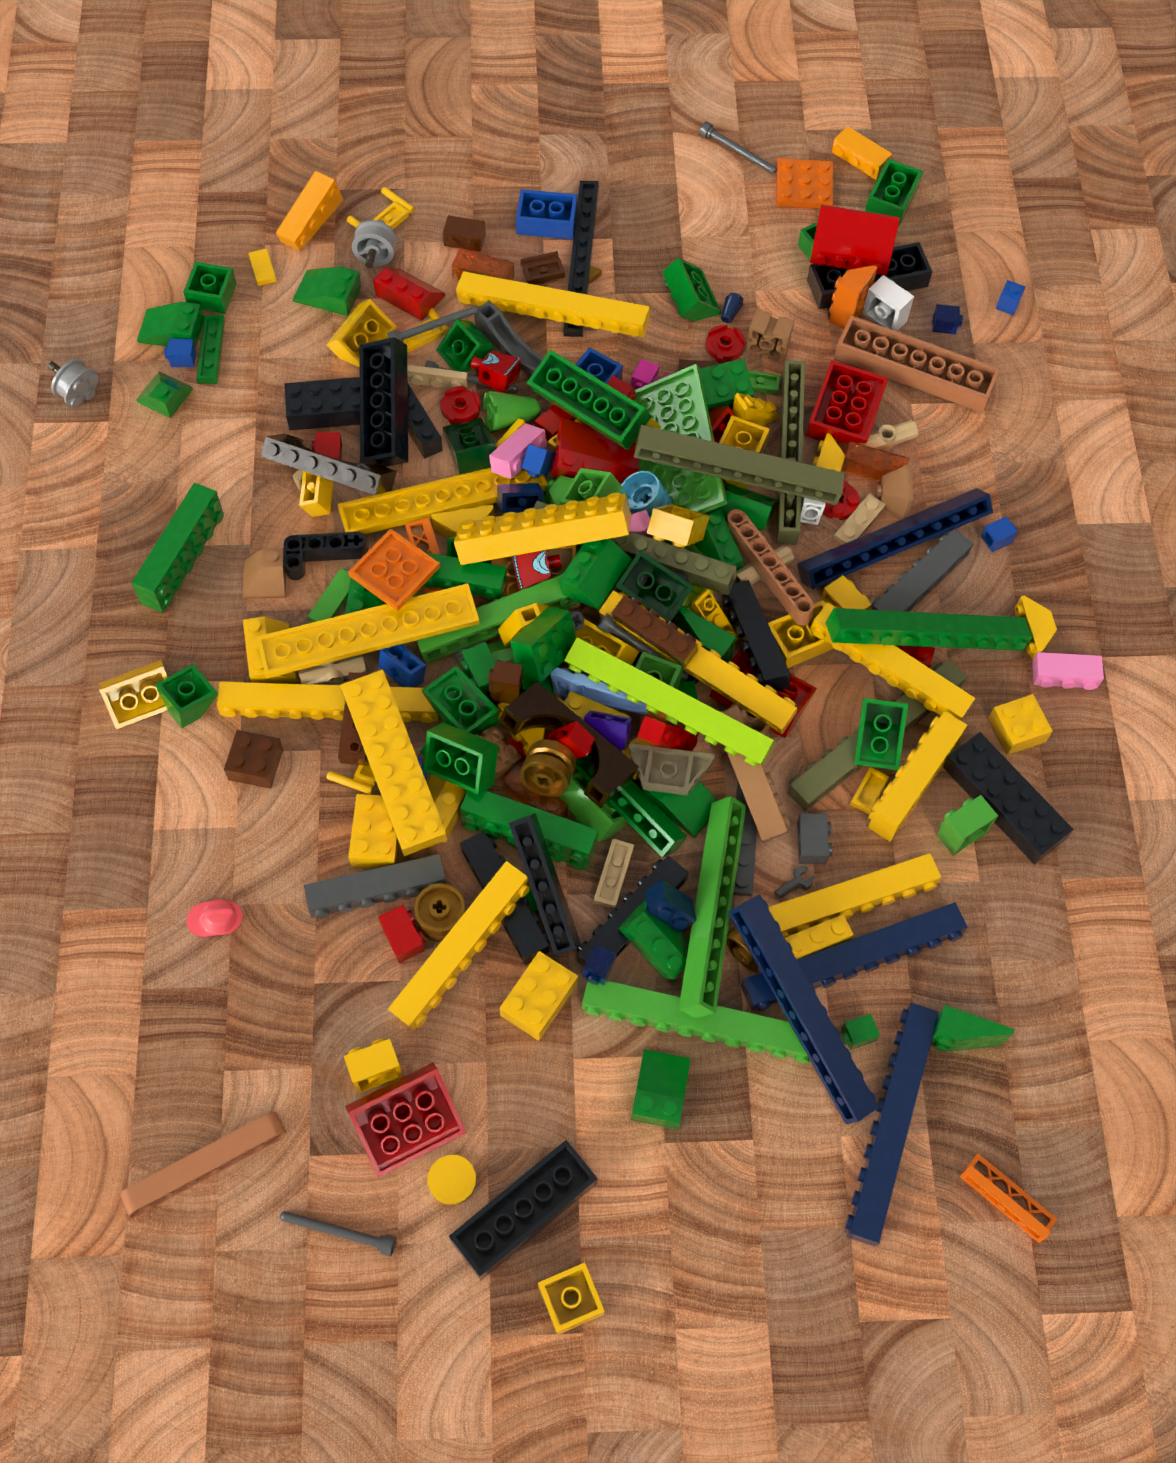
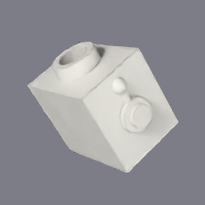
M801 497L800 522L818 525L825 508V502Z

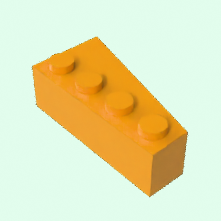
M317 171L314 172L276 231V235L281 243L300 252L344 199L334 179Z

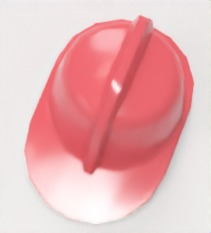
M214 899L194 906L187 915L186 923L191 933L198 937L225 935L238 929L242 923L243 915L240 907L231 900Z

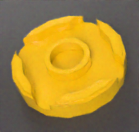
M446 1155L432 1164L428 1172L427 1184L431 1194L438 1202L445 1205H458L473 1194L476 1187V1173L473 1165L466 1158L459 1155Z

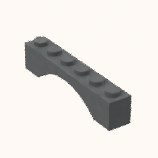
M490 301L479 307V312L474 314L475 326L506 355L522 358L521 369L531 377L544 357L533 351L517 335L503 313Z

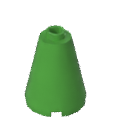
M488 391L485 393L483 410L487 409V416H484L488 431L495 432L511 427L518 418L525 420V422L535 419L541 412L540 402H537L536 398Z

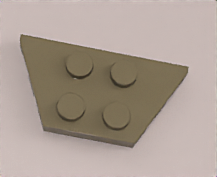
M629 743V753L632 761L639 766L636 772L643 790L688 796L715 760V754Z

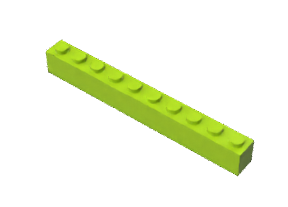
M578 637L564 660L570 664L568 667L570 670L578 674L581 671L589 674L587 677L589 680L597 684L600 681L608 684V690L619 694L620 691L627 694V700L637 705L639 701L646 704L645 709L656 715L658 712L665 714V720L674 725H677L678 722L686 725L684 730L695 736L698 732L706 736L704 740L714 746L717 743L725 746L724 751L735 757L739 753L745 757L744 761L754 767L757 764L764 766L776 743L773 739Z

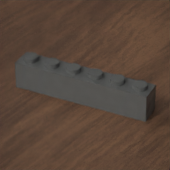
M953 529L949 534L945 533L938 541L939 544L937 546L932 545L925 553L923 559H917L912 565V569L909 572L905 571L899 577V582L896 585L891 584L882 598L878 597L871 605L872 610L910 612L970 554L973 543L956 529Z
M440 854L306 884L304 889L311 918L322 919L336 912L341 914L348 913L353 908H370L375 903L383 901L384 903H391L396 901L397 898L405 896L413 898L430 885L446 884Z

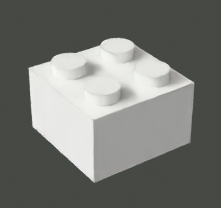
M883 275L869 288L862 314L877 325L898 331L908 320L914 296Z

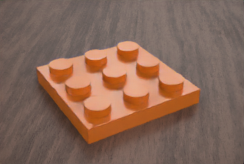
M777 158L776 206L820 209L821 204L833 206V161Z
M390 529L348 571V575L393 609L399 611L440 568V563Z

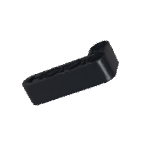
M360 532L288 536L284 540L283 558L286 574L291 580H300L305 575V562L361 559L368 552L366 538Z

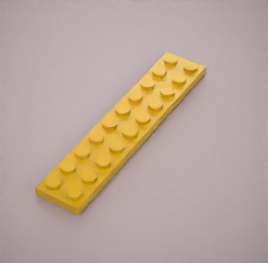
M491 468L337 505L345 533L360 532L368 534L402 526L405 523L428 517L431 519V514L497 503V484L539 483L542 490L547 491L545 489L547 482L544 475H540L539 478L527 474L528 470L522 469L510 479L493 473Z
M467 583L412 597L399 611H396L388 604L257 636L256 640L267 679L480 624Z

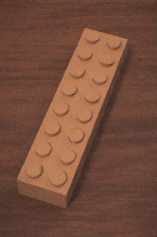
M852 315L839 339L834 356L835 360L887 377L890 380L981 413L985 409L1000 372V368Z

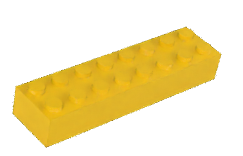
M611 493L606 497L599 498L594 496L579 502L572 500L558 506L550 504L545 508H529L520 513L508 512L503 516H487L482 520H465L459 525L454 545L460 565L626 536L629 535L632 516L626 493Z
M380 670L341 684L344 698L404 856L446 841L445 829L384 671Z

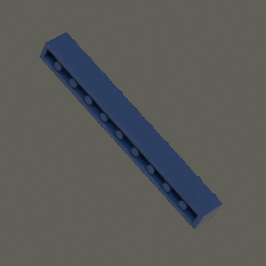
M975 488L797 564L801 583L811 589L818 588L837 580L842 575L851 574L993 513L990 494Z
M759 894L728 911L845 1124L859 1122L878 1109L879 1106L875 1101L874 1094L867 1087L863 1074L857 1069L851 1058L850 1051L845 1047L840 1038L839 1031L833 1026L826 1008L821 1004L816 995L815 988L809 983L802 965L797 961L792 952L791 945L785 940L778 922L774 920L769 911L767 902Z
M956 902L802 957L797 959V961L802 965L804 974L814 988L822 985L824 988L834 985L838 979H852L858 975V972L863 970L871 972L885 962L888 965L899 961L901 956L908 955V957L919 954L921 949L926 947L934 949L940 946L942 941L948 939L950 942L956 941L963 937L962 934L966 930L967 925ZM762 972L743 979L741 988L751 1011L756 1009L764 1011L772 1007L771 1004L778 1002Z
M911 1003L907 1009L903 1008L899 1022L903 1023L901 1031L897 1030L894 1044L897 1045L896 1052L891 1053L888 1061V1066L891 1067L890 1074L885 1075L882 1089H885L883 1098H879L877 1103L879 1108L876 1109L879 1112L877 1121L873 1120L870 1129V1134L873 1135L871 1144L867 1143L863 1156L867 1158L865 1168H860L857 1181L861 1182L859 1191L855 1190L851 1200V1205H854L853 1214H848L844 1229L848 1230L846 1237L874 1247L879 1244L939 1013V1011Z

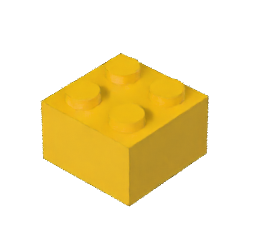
M1034 694L996 706L988 717L1006 755L1045 743L1053 732Z
M381 1038L371 1043V1046L363 1049L362 1047L351 1049L344 1056L357 1094L403 1077L390 1039L385 1040Z
M585 1263L538 1282V1288L557 1335L601 1317L605 1313Z

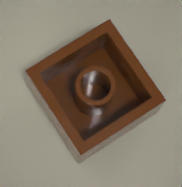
M236 730L224 767L228 780L271 789L283 752L280 738Z

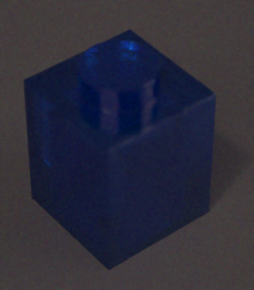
M936 304L932 320V332L956 334L957 328L961 327L963 315H960V306Z
M595 944L583 968L585 979L595 985L599 983L605 985L616 961L617 953Z

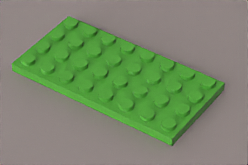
M697 364L635 390L636 398L634 401L646 408L651 417L661 426V430L714 441L700 368ZM639 459V471H649L655 474L670 495L673 505L703 514L727 504L722 478Z

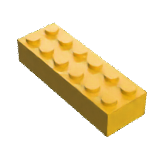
M944 711L941 717L936 716L928 732L922 735L918 746L911 751L905 765L899 768L893 782H890L884 790L882 798L878 799L874 804L872 812L868 817L871 820L868 826L870 830L889 842L892 841L944 765L947 757L958 745L968 726L967 724Z

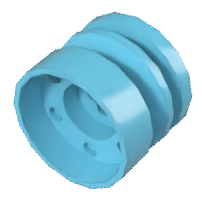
M649 471L633 473L621 485L623 490L620 494L626 493L631 514L646 510L651 519L653 508L672 504L670 495L659 479Z

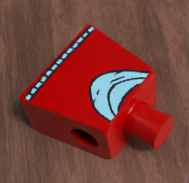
M491 351L484 359L474 356L471 368L479 370V382L505 393L520 375L522 358Z
M546 550L512 556L519 590L550 579V569L562 567L560 555L547 557Z

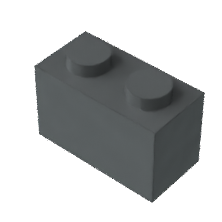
M799 814L797 820L799 864H826L828 857L832 856V843H828V835H831V822H827V814Z

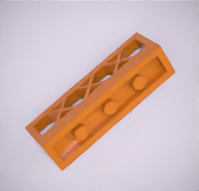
M429 517L405 523L408 538L416 547H419L421 543L428 546L427 552L440 554ZM422 526L423 533L420 537L412 534L411 529ZM423 586L425 594L444 590L438 587L429 589Z
M979 1153L975 1155L959 1176L1039 1243L1048 1237L1051 1232L1050 1229L1058 1220ZM977 1162L986 1168L987 1177L974 1168ZM992 1181H1002L1006 1185L1007 1194L993 1184ZM1012 1197L1024 1199L1027 1211L1017 1204ZM1032 1214H1042L1049 1221L1046 1226L1034 1218Z

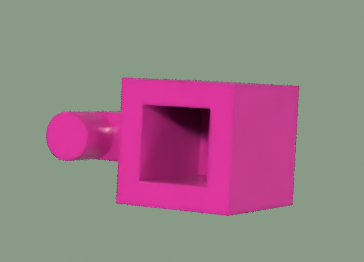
M641 359L631 376V386L636 390L662 379L658 377L659 366ZM665 373L662 378L669 376L670 374Z

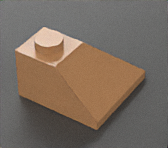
M905 465L883 475L880 484L876 485V497H879V500L886 504L885 509L899 521L908 517L913 503L911 465Z
M283 548L261 549L244 560L243 599L286 598V570L283 562Z

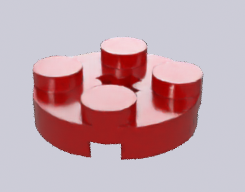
M719 325L709 331L705 347L708 354L715 358L716 362L733 361L743 354L745 337L739 329L735 327L734 329L727 328L728 325ZM722 341H724L725 343L729 342V344L722 345Z
M462 386L453 387L444 393L445 396L440 400L441 413L450 424L467 423L479 417L481 408L480 398L473 390L471 392ZM458 403H461L462 405H465V406H463V407H457V404H458Z
M844 480L843 493L840 497L842 503L838 502L837 505L825 503L822 514L831 519L833 517L839 518V520L848 519L856 510L860 501L855 488Z

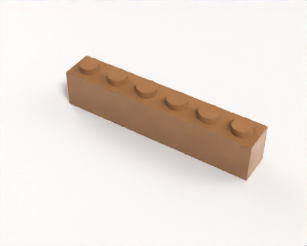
M738 705L721 712L744 725L749 722L745 710L740 711ZM728 753L763 843L789 833L787 827L791 825L786 813L782 815L779 806L782 805L778 793L773 794L770 785L774 784L770 772L765 773L763 767L759 764L754 767L744 761L745 757L737 753L736 757Z

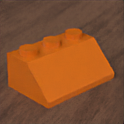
M876 266L847 270L843 277L839 276L835 283V288L837 289L832 296L834 302L829 309V313H831L829 322L845 329L851 315L857 318L861 316L868 290L874 283L877 271Z

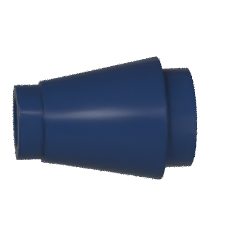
M730 293L726 296L721 316L723 322L731 323L743 307L744 299L741 295Z

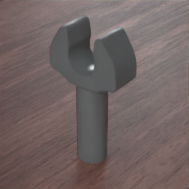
M797 867L793 871L794 878L775 890L774 893L780 899L797 887L808 890L812 886L815 876L803 880L801 875L807 872L808 867Z

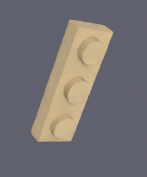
M408 365L407 367L408 383L448 389L462 386L466 387L467 390V372Z
M868 494L834 534L833 539L843 545L861 537L882 513L886 504L873 495Z
M612 839L593 903L613 909L616 908L634 850V844Z

